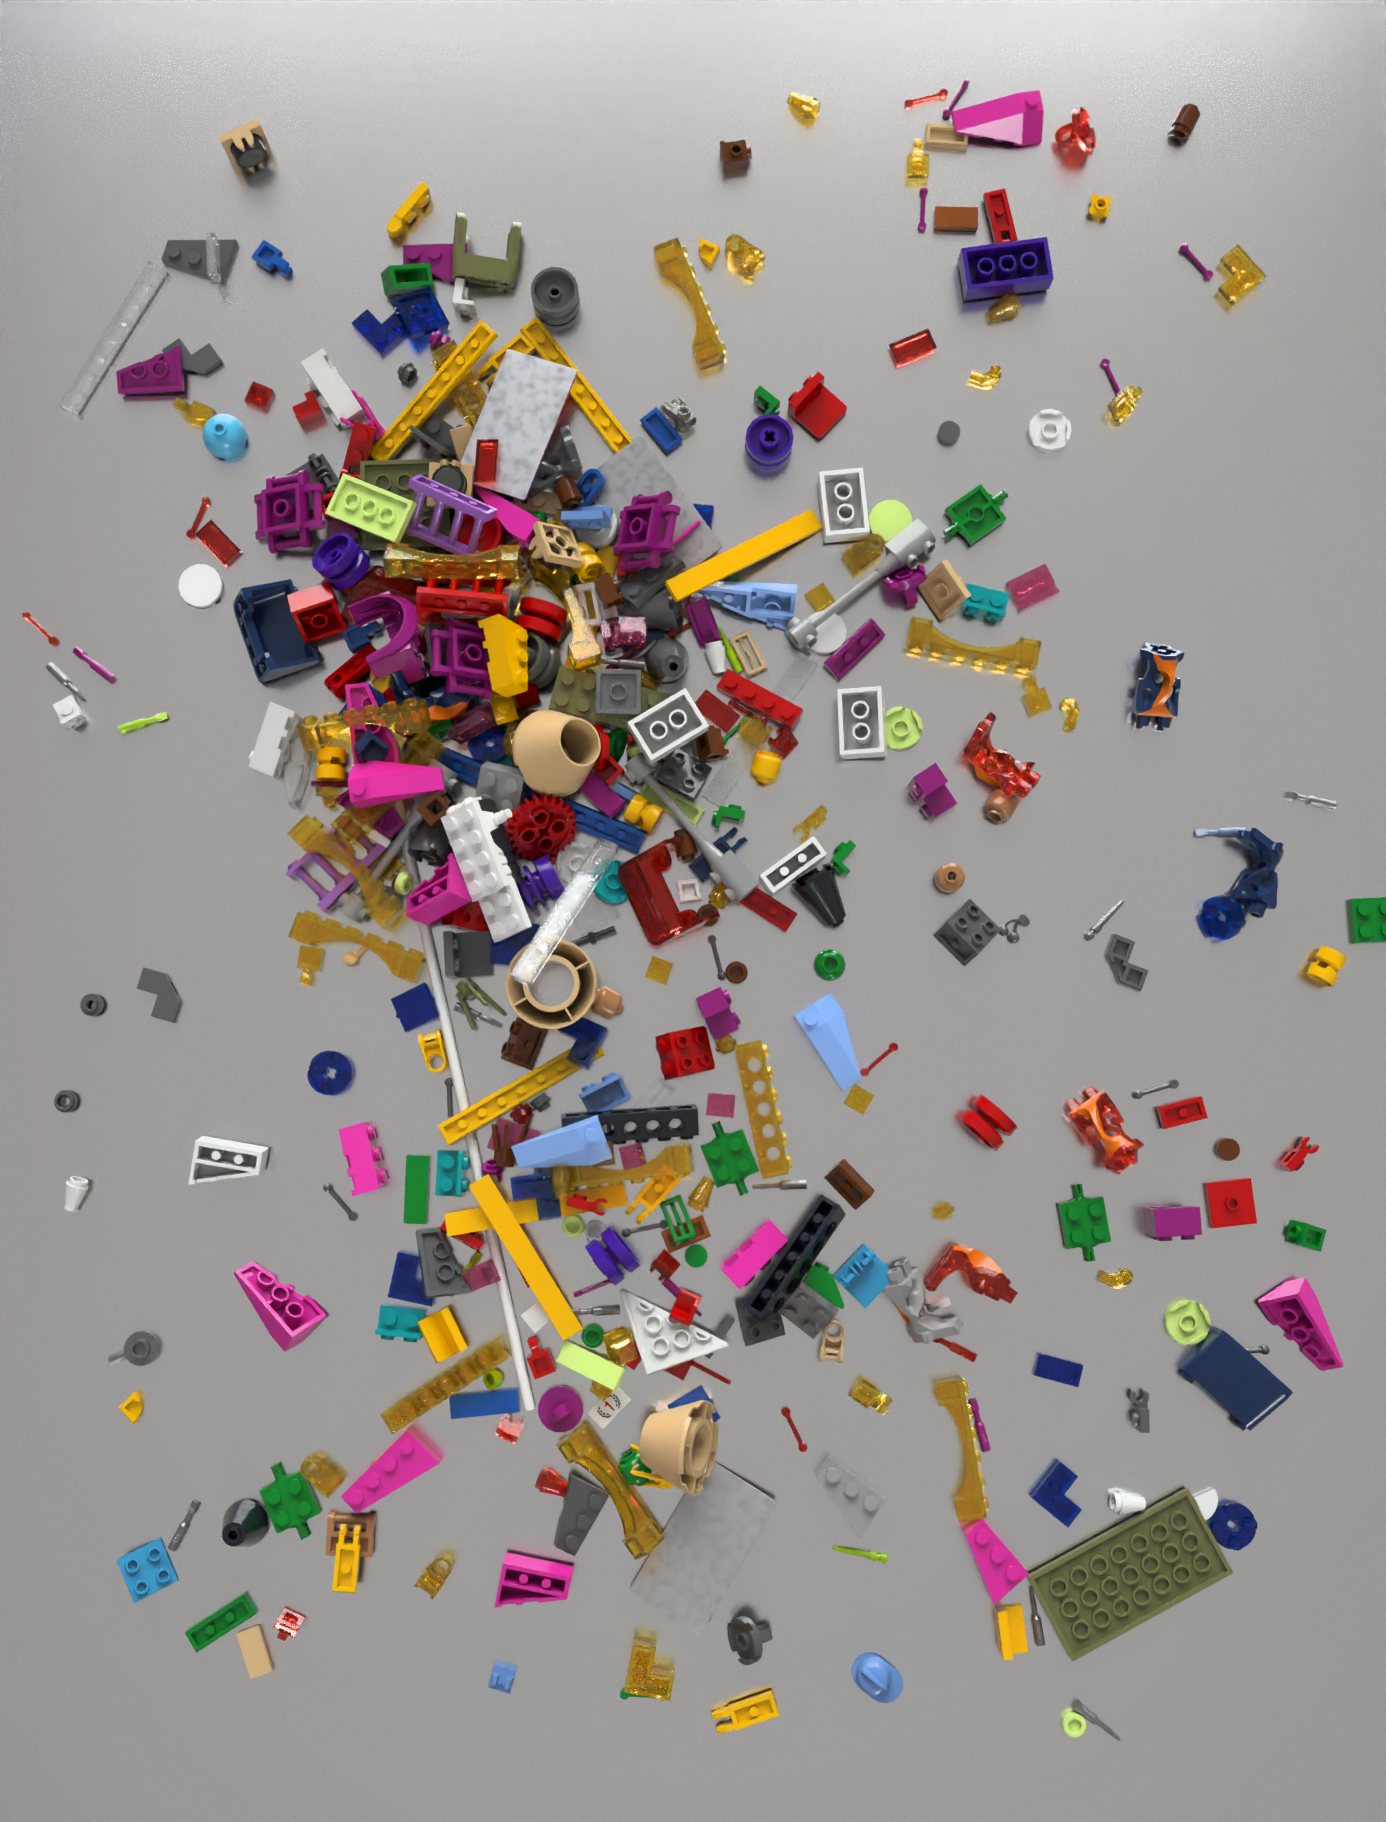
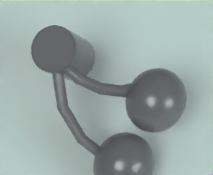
M1022 914L1019 918L1007 922L1005 926H1000L1001 931L999 934L1001 936L1008 935V940L1011 943H1017L1020 938L1017 933L1018 924L1021 923L1023 926H1028L1030 920L1026 915ZM1013 921H1018L1014 932L1009 933L1007 925Z

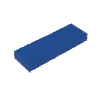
M518 1388L449 1395L451 1419L520 1412Z

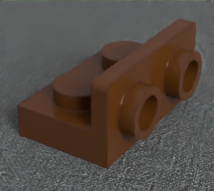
M517 1017L516 1021H513L510 1026L508 1041L502 1046L501 1059L532 1070L548 1029L533 1026L522 1018Z

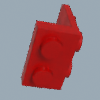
M819 371L814 376L810 375L804 381V387L799 392L796 390L788 399L787 411L816 438H822L847 411V406L823 385L825 377Z
M471 899L467 904L441 917V925L461 927L480 932L490 931L479 901L472 902Z
M705 1026L670 1032L655 1037L656 1049L661 1061V1071L665 1080L714 1069V1059Z

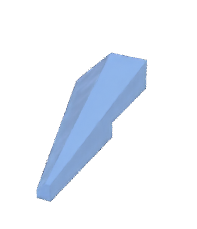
M718 581L697 593L706 597L707 600L711 598L720 602L723 607L751 619L754 617L766 622V625L769 627L775 626L780 628L787 634L786 626L794 616L797 585Z

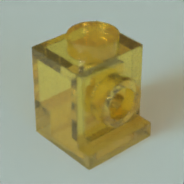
M744 716L737 725L740 728L738 735L758 750L770 736L773 728L769 726L766 729L764 728L765 724L756 717L752 719L749 716L748 718Z

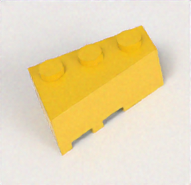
M500 614L478 621L479 628H483L486 641L482 642L483 648L488 649L490 662H487L492 690L506 698L528 691L527 630Z

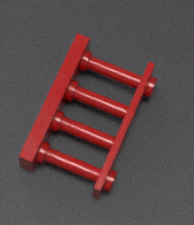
M423 560V581H427L426 587L417 586L416 610L485 617L500 614L507 618L508 595L502 593L503 589L512 583V568ZM436 582L450 583L449 589L435 588ZM458 585H471L472 588L471 591L458 590ZM481 586L494 588V593L480 592Z

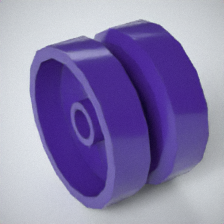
M772 414L759 416L751 422L746 432L745 452L752 465L758 469L770 471L779 469L786 464L791 456L794 438L792 428L788 422L780 416Z
M338 533L328 538L320 545L312 559L314 569L322 577H325L326 581H329L335 590L340 591L356 584L364 576L370 564V557L360 546H357V543L347 533Z
M610 1226L601 1233V1238L607 1246L606 1248L596 1239L587 1244L585 1248L598 1269L616 1286L625 1279V1274L619 1264L631 1273L641 1264L623 1239Z

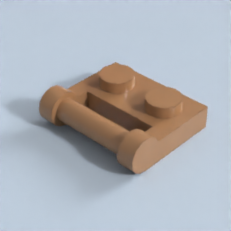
M329 1512L326 1556H335L336 1544L339 1541L340 1530H335L336 1524L366 1525V1531H361L359 1543L361 1544L360 1557H372L376 1514L347 1515ZM347 1531L345 1543H353V1531Z

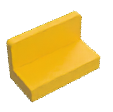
M448 1307L417 1322L436 1363H440L468 1348Z
M1021 1604L994 1607L999 1650L1003 1660H1013L1012 1654L1028 1651L1023 1607Z

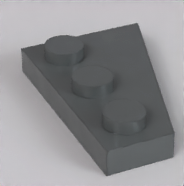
M669 553L661 558L659 568L645 567L618 583L621 592L618 594L623 593L624 601L638 610L665 586L667 580L675 577L686 566L681 559Z
M440 1228L417 1230L416 1240L425 1299L470 1293L471 1290L468 1284H466L459 1266L456 1265Z

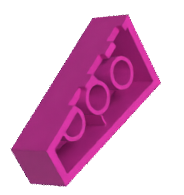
M410 1426L343 1493L341 1498L357 1514L438 1465L443 1458Z

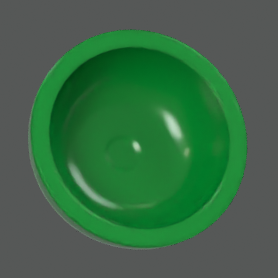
M615 729L607 733L610 743L609 755L615 761L622 757L626 748L627 733L623 729Z
M833 949L819 952L813 963L816 975L825 981H834L840 978L846 966L841 953Z

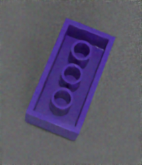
M1047 237L961 248L958 257L964 300L1046 290L1050 288L1054 279Z

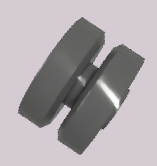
M560 267L544 269L535 276L531 284V297L538 317L552 325H561L574 318L580 304L579 289L575 277L569 271Z
M527 632L528 685L534 683L536 688L547 686L557 675L561 664V656L556 646L532 632Z

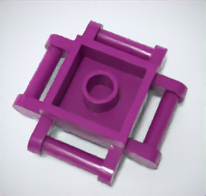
M307 470L278 478L275 476L268 477L266 479V489L261 490V494L254 495V503L257 504V531H255V537L257 540H268V549L272 554L295 547H311L313 540L310 530L325 529V521L322 520L321 493L324 492L323 484H308L310 482V474ZM313 493L314 520L310 521L309 494ZM300 535V538L278 541V536Z
M662 491L659 494L643 496L642 494L634 495L631 506H625L623 511L620 512L619 519H621L613 555L619 556V554H622L620 566L623 571H631L633 568L640 567L659 568L661 565L660 551L673 552L674 544L672 541L676 519L680 515L681 508L677 505H668L673 500L670 491ZM648 553V558L632 559L633 554Z
M446 617L444 630L433 629L429 632L430 640H432V666H430V674L432 676H447L445 691L447 693L461 692L489 699L492 694V686L487 662H490L488 649L483 648L482 642L486 641L483 628H479V625L455 621L454 618ZM441 640L446 641V666L441 665ZM457 681L472 684L476 681L482 682V687L457 683Z

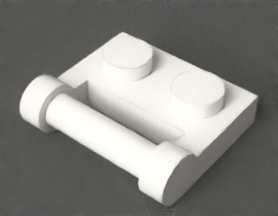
M594 582L573 586L581 617V622L579 623L581 630L620 623L616 606L606 610L603 609ZM589 591L592 594L596 614L595 619L589 618L585 593Z

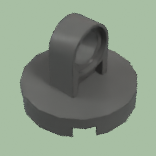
M746 1616L732 1619V1626H729L727 1630L732 1652L737 1651L741 1657L738 1661L744 1665L758 1662L763 1652L762 1644L773 1639L771 1626H756Z

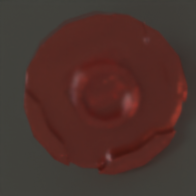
M1084 107L1074 109L1072 111V122L1063 125L1056 131L1055 140L1060 147L1069 148L1079 144L1084 152L1091 151L1096 147L1094 128H1090L1088 120L1091 119ZM1070 133V137L1067 140L1061 141L1064 134Z

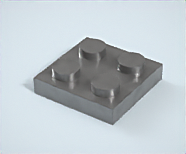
M596 669V715L639 716L641 714V670Z
M801 1282L779 1313L814 1339L836 1316L839 1309L804 1282Z

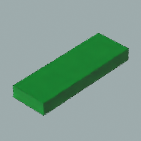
M406 1155L403 1222L405 1224H427L430 1156Z
M245 1592L188 1629L185 1634L197 1653L254 1616L257 1610Z

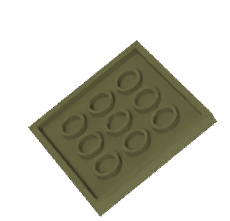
M443 459L360 461L361 481L415 502L416 493L415 490L408 487L409 479L419 474L428 478L429 462L440 463ZM427 496L424 499L419 524L429 528L434 508L427 507ZM443 509L438 533L449 537L451 530L450 509ZM362 530L363 550L440 548L421 538L408 536L405 532L398 545Z

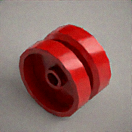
M464 514L457 539L458 542L467 546L475 522L473 516ZM497 517L483 523L480 534L482 536L479 538L476 550L485 553V557L478 562H489L492 551L506 545V532Z
M523 597L518 608L523 615H518L514 623L551 644L559 643L562 631L558 626L565 624L568 612L549 601L534 597Z
M980 1094L972 1102L978 1114L966 1109L959 1119L978 1140L992 1150L997 1151L1004 1143L1003 1138L997 1131L1005 1136H1011L1017 1129V1126L999 1107Z

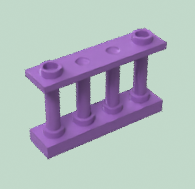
M421 474L410 478L408 487L415 490V503L417 506L408 523L405 534L421 538L462 557L468 563H476L483 559L485 553L476 550L483 523L495 518L498 509ZM425 496L433 498L436 502L429 528L419 524ZM445 505L453 507L455 511L449 537L438 533ZM464 514L473 516L475 520L468 546L457 541Z
M350 811L342 813L335 820L336 824L299 861L297 859L288 866V871L285 873L291 879L298 875L319 896L318 900L320 902L317 906L325 913H328L337 904L339 897L345 891H350L388 851V848L380 843L378 845L376 843L373 844L352 823L356 817ZM344 829L367 850V855L362 860H357L335 838ZM328 844L351 865L350 868L352 870L346 876L341 875L320 854ZM312 860L335 881L334 884L336 886L330 892L328 890L325 891L304 870Z

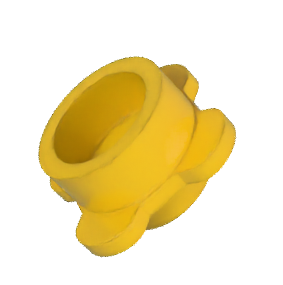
M1097 194L1092 195L1089 213L1095 217H1107L1110 214L1109 205L1112 202L1109 196L1099 197Z

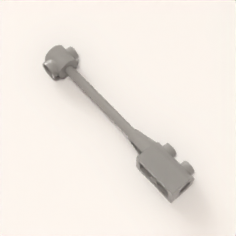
M917 519L885 544L886 557L875 568L874 572L813 620L809 621L807 618L801 619L796 616L788 622L786 629L791 641L800 649L803 646L811 648L817 642L816 636L818 632L816 628L880 577L882 578L898 569H902L906 565L909 568L914 567L919 560L917 556L924 552L926 555L932 553L935 549L934 543L936 539L931 530Z
M642 753L635 755L626 763L625 768L627 771L624 774L631 783L637 781L641 784L646 781L695 839L712 870L709 875L717 884L722 882L725 885L724 893L731 901L736 898L740 902L759 887V882L730 849L723 854L709 840H706L656 781L652 774L656 771L655 767L658 764L655 762L650 765Z
M433 758L428 766L442 768L445 791L437 793L442 796L447 790L453 792L459 784V781L456 779L458 774ZM434 793L412 797L416 801L407 818V823L360 892L357 894L347 890L339 897L337 905L341 907L339 910L347 917L356 922L360 919L364 921L371 914V909L368 908L370 902L366 900V897L413 828L424 819L416 808ZM440 806L434 807V809L441 810Z

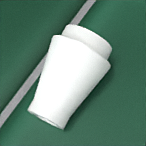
M722 641L705 644L706 649L704 652L713 674L725 672V646H723Z
M71 1176L69 1181L66 1182L65 1210L78 1211V1207L89 1188L87 1179Z
M1117 1491L1116 1493H1111L1109 1506L1112 1512L1120 1515L1144 1511L1146 1501L1144 1497Z

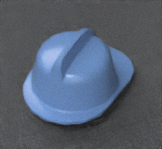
M872 1653L860 1655L855 1660L852 1666V1677L862 1691L880 1703L892 1702L900 1696L903 1690V1680L901 1674L880 1656Z

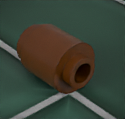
M1188 103L1181 106L1172 124L1171 132L1174 136L1186 139L1188 135H1191L1201 115L1196 105Z
M570 475L559 477L555 482V491L563 508L573 510L582 501L577 484Z
M685 828L674 831L675 837H673L677 858H682V862L694 860L695 855L699 854L695 839Z

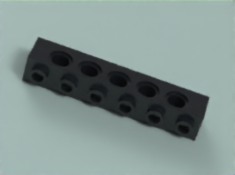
M695 1104L561 1114L562 1128L598 1115L601 1126L607 1123L614 1126L610 1133L604 1134L607 1142L613 1141V1144L617 1145L625 1144L626 1140L645 1143L649 1139L658 1138V1141H669L671 1137H680V1139L688 1140L693 1139L695 1135H699L698 1108ZM672 1119H679L681 1121L677 1128L669 1127ZM651 1120L658 1122V1126L654 1130L646 1128L647 1123ZM634 1122L636 1127L633 1131L624 1130L625 1124Z
M821 1194L744 1306L751 1316L770 1327L846 1214L840 1205Z

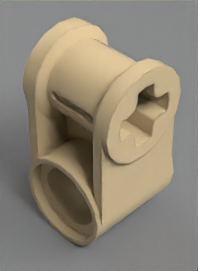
M833 1318L823 1328L819 1347V1362L827 1360L842 1364L845 1330L838 1319ZM831 1325H837L840 1327L838 1334L830 1335L828 1328Z

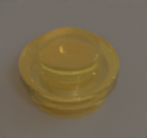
M731 1035L718 1039L715 1042L717 1046L715 1048L716 1052L727 1054L735 1049L734 1046L737 1044L736 1039H733Z
M949 1202L944 1203L933 1209L935 1214L933 1217L935 1220L945 1221L953 1216L952 1212L955 1209L953 1206L951 1207Z

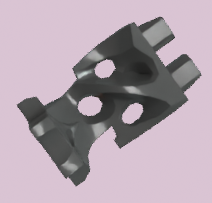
M569 425L560 428L562 441L557 450L549 453L550 446L548 444L528 498H533L557 481L556 476L564 472L583 469Z

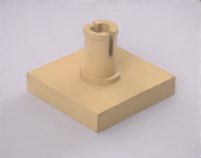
M944 560L927 575L925 582L917 586L940 621L947 618L972 596L965 587V582L961 581L962 578L957 575L948 560Z

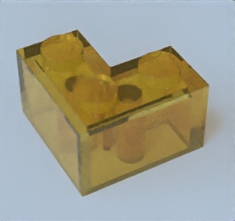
M634 1637L624 1692L670 1701L675 1669L653 1665L656 1641Z

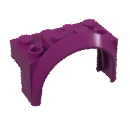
M387 591L347 606L357 627L382 618L391 641L366 657L376 680L399 670H402L408 685L425 678L422 669L426 668L421 655L417 656V654H420L418 646L421 645L418 636L421 635L418 627V615L415 607L409 600Z

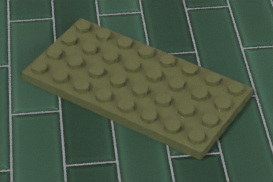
M1184 1488L1027 1575V1578L1073 1662L1231 1575L1233 1571L1189 1489Z

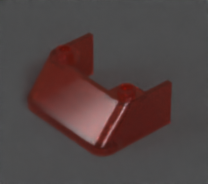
M373 566L354 584L343 607L341 616L346 623L351 625L353 617L347 606L374 596L377 589L382 592L390 591L391 594L404 597L413 605H416V591L419 585L414 583L413 579L383 566ZM416 610L418 624L424 627L425 622L441 624L443 621L441 617L442 612ZM423 633L420 640L421 645L418 648L421 654L426 656L428 651L427 641Z
M683 836L666 839L624 862L618 868L619 880L647 940L653 945L666 943L720 917L719 912L701 918L692 909L680 912L665 882L662 872L669 869L672 862L668 849L684 841Z

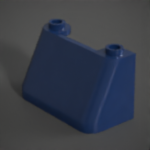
M291 579L241 588L233 603L235 617L256 677L260 683L316 665L320 659L318 647L312 643H305L291 614L287 595L298 592Z
M1214 1326L1208 1331L1206 1338L1198 1343L1178 1366L1183 1371L1181 1376L1190 1384L1196 1382L1232 1414L1235 1418L1233 1423L1242 1431L1245 1429L1251 1431L1293 1394L1283 1382L1224 1330Z

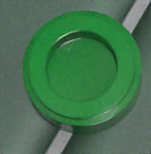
M699 1244L689 1246L685 1252L687 1264L695 1268L703 1266L707 1261L706 1249Z

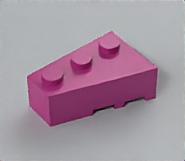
M453 853L447 856L449 861L442 868L437 866L434 869L435 875L430 880L424 879L407 896L406 917L429 925L471 901L469 891Z
M363 1122L339 1129L343 1154L347 1158L349 1166L347 1173L349 1177H352L355 1188L351 1190L352 1196L386 1187L385 1182H388V1177L385 1169H381L379 1160H382L379 1147H375L373 1139L376 1138L373 1125L369 1126V1122Z
M768 1219L720 1265V1268L739 1289L743 1286L746 1287L754 1280V1275L759 1270H764L771 1263L770 1258L775 1253L779 1255L784 1250L788 1238Z
M978 1514L962 1531L989 1597L995 1605L1029 1573Z
M506 1552L494 1608L515 1603L516 1605H523L524 1602L533 1601L540 1603L567 1600L574 1566Z

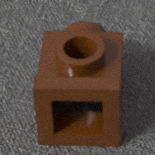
M745 140L725 143L720 141V158L723 172L748 168V159H752L751 146H746Z
M609 572L597 576L594 584L604 610L625 603L623 593L618 594L621 592L617 579L612 580Z
M709 726L707 732L695 738L699 761H717L729 754V750L724 748V739L720 728Z
M436 791L416 810L433 829L442 821L441 817L447 815L446 811L453 803L445 794L440 796ZM436 806L441 807V811L438 814L433 812Z

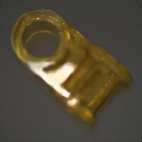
M738 234L730 235L726 239L725 257L738 266L745 274L752 276L757 265L766 259L764 253ZM735 245L739 250L733 251L729 247Z
M869 535L859 543L846 549L842 556L852 571L856 573L882 555L885 541L881 535ZM871 543H873V545L878 544V549L876 550V548L874 547L870 548Z
M316 1454L306 1457L300 1467L302 1476L327 1498L345 1480L338 1470ZM315 1463V1469L310 1471L308 1469L309 1464Z
M449 1552L439 1553L414 1586L423 1589L433 1600L454 1568V1556ZM438 1561H445L449 1568L441 1569Z

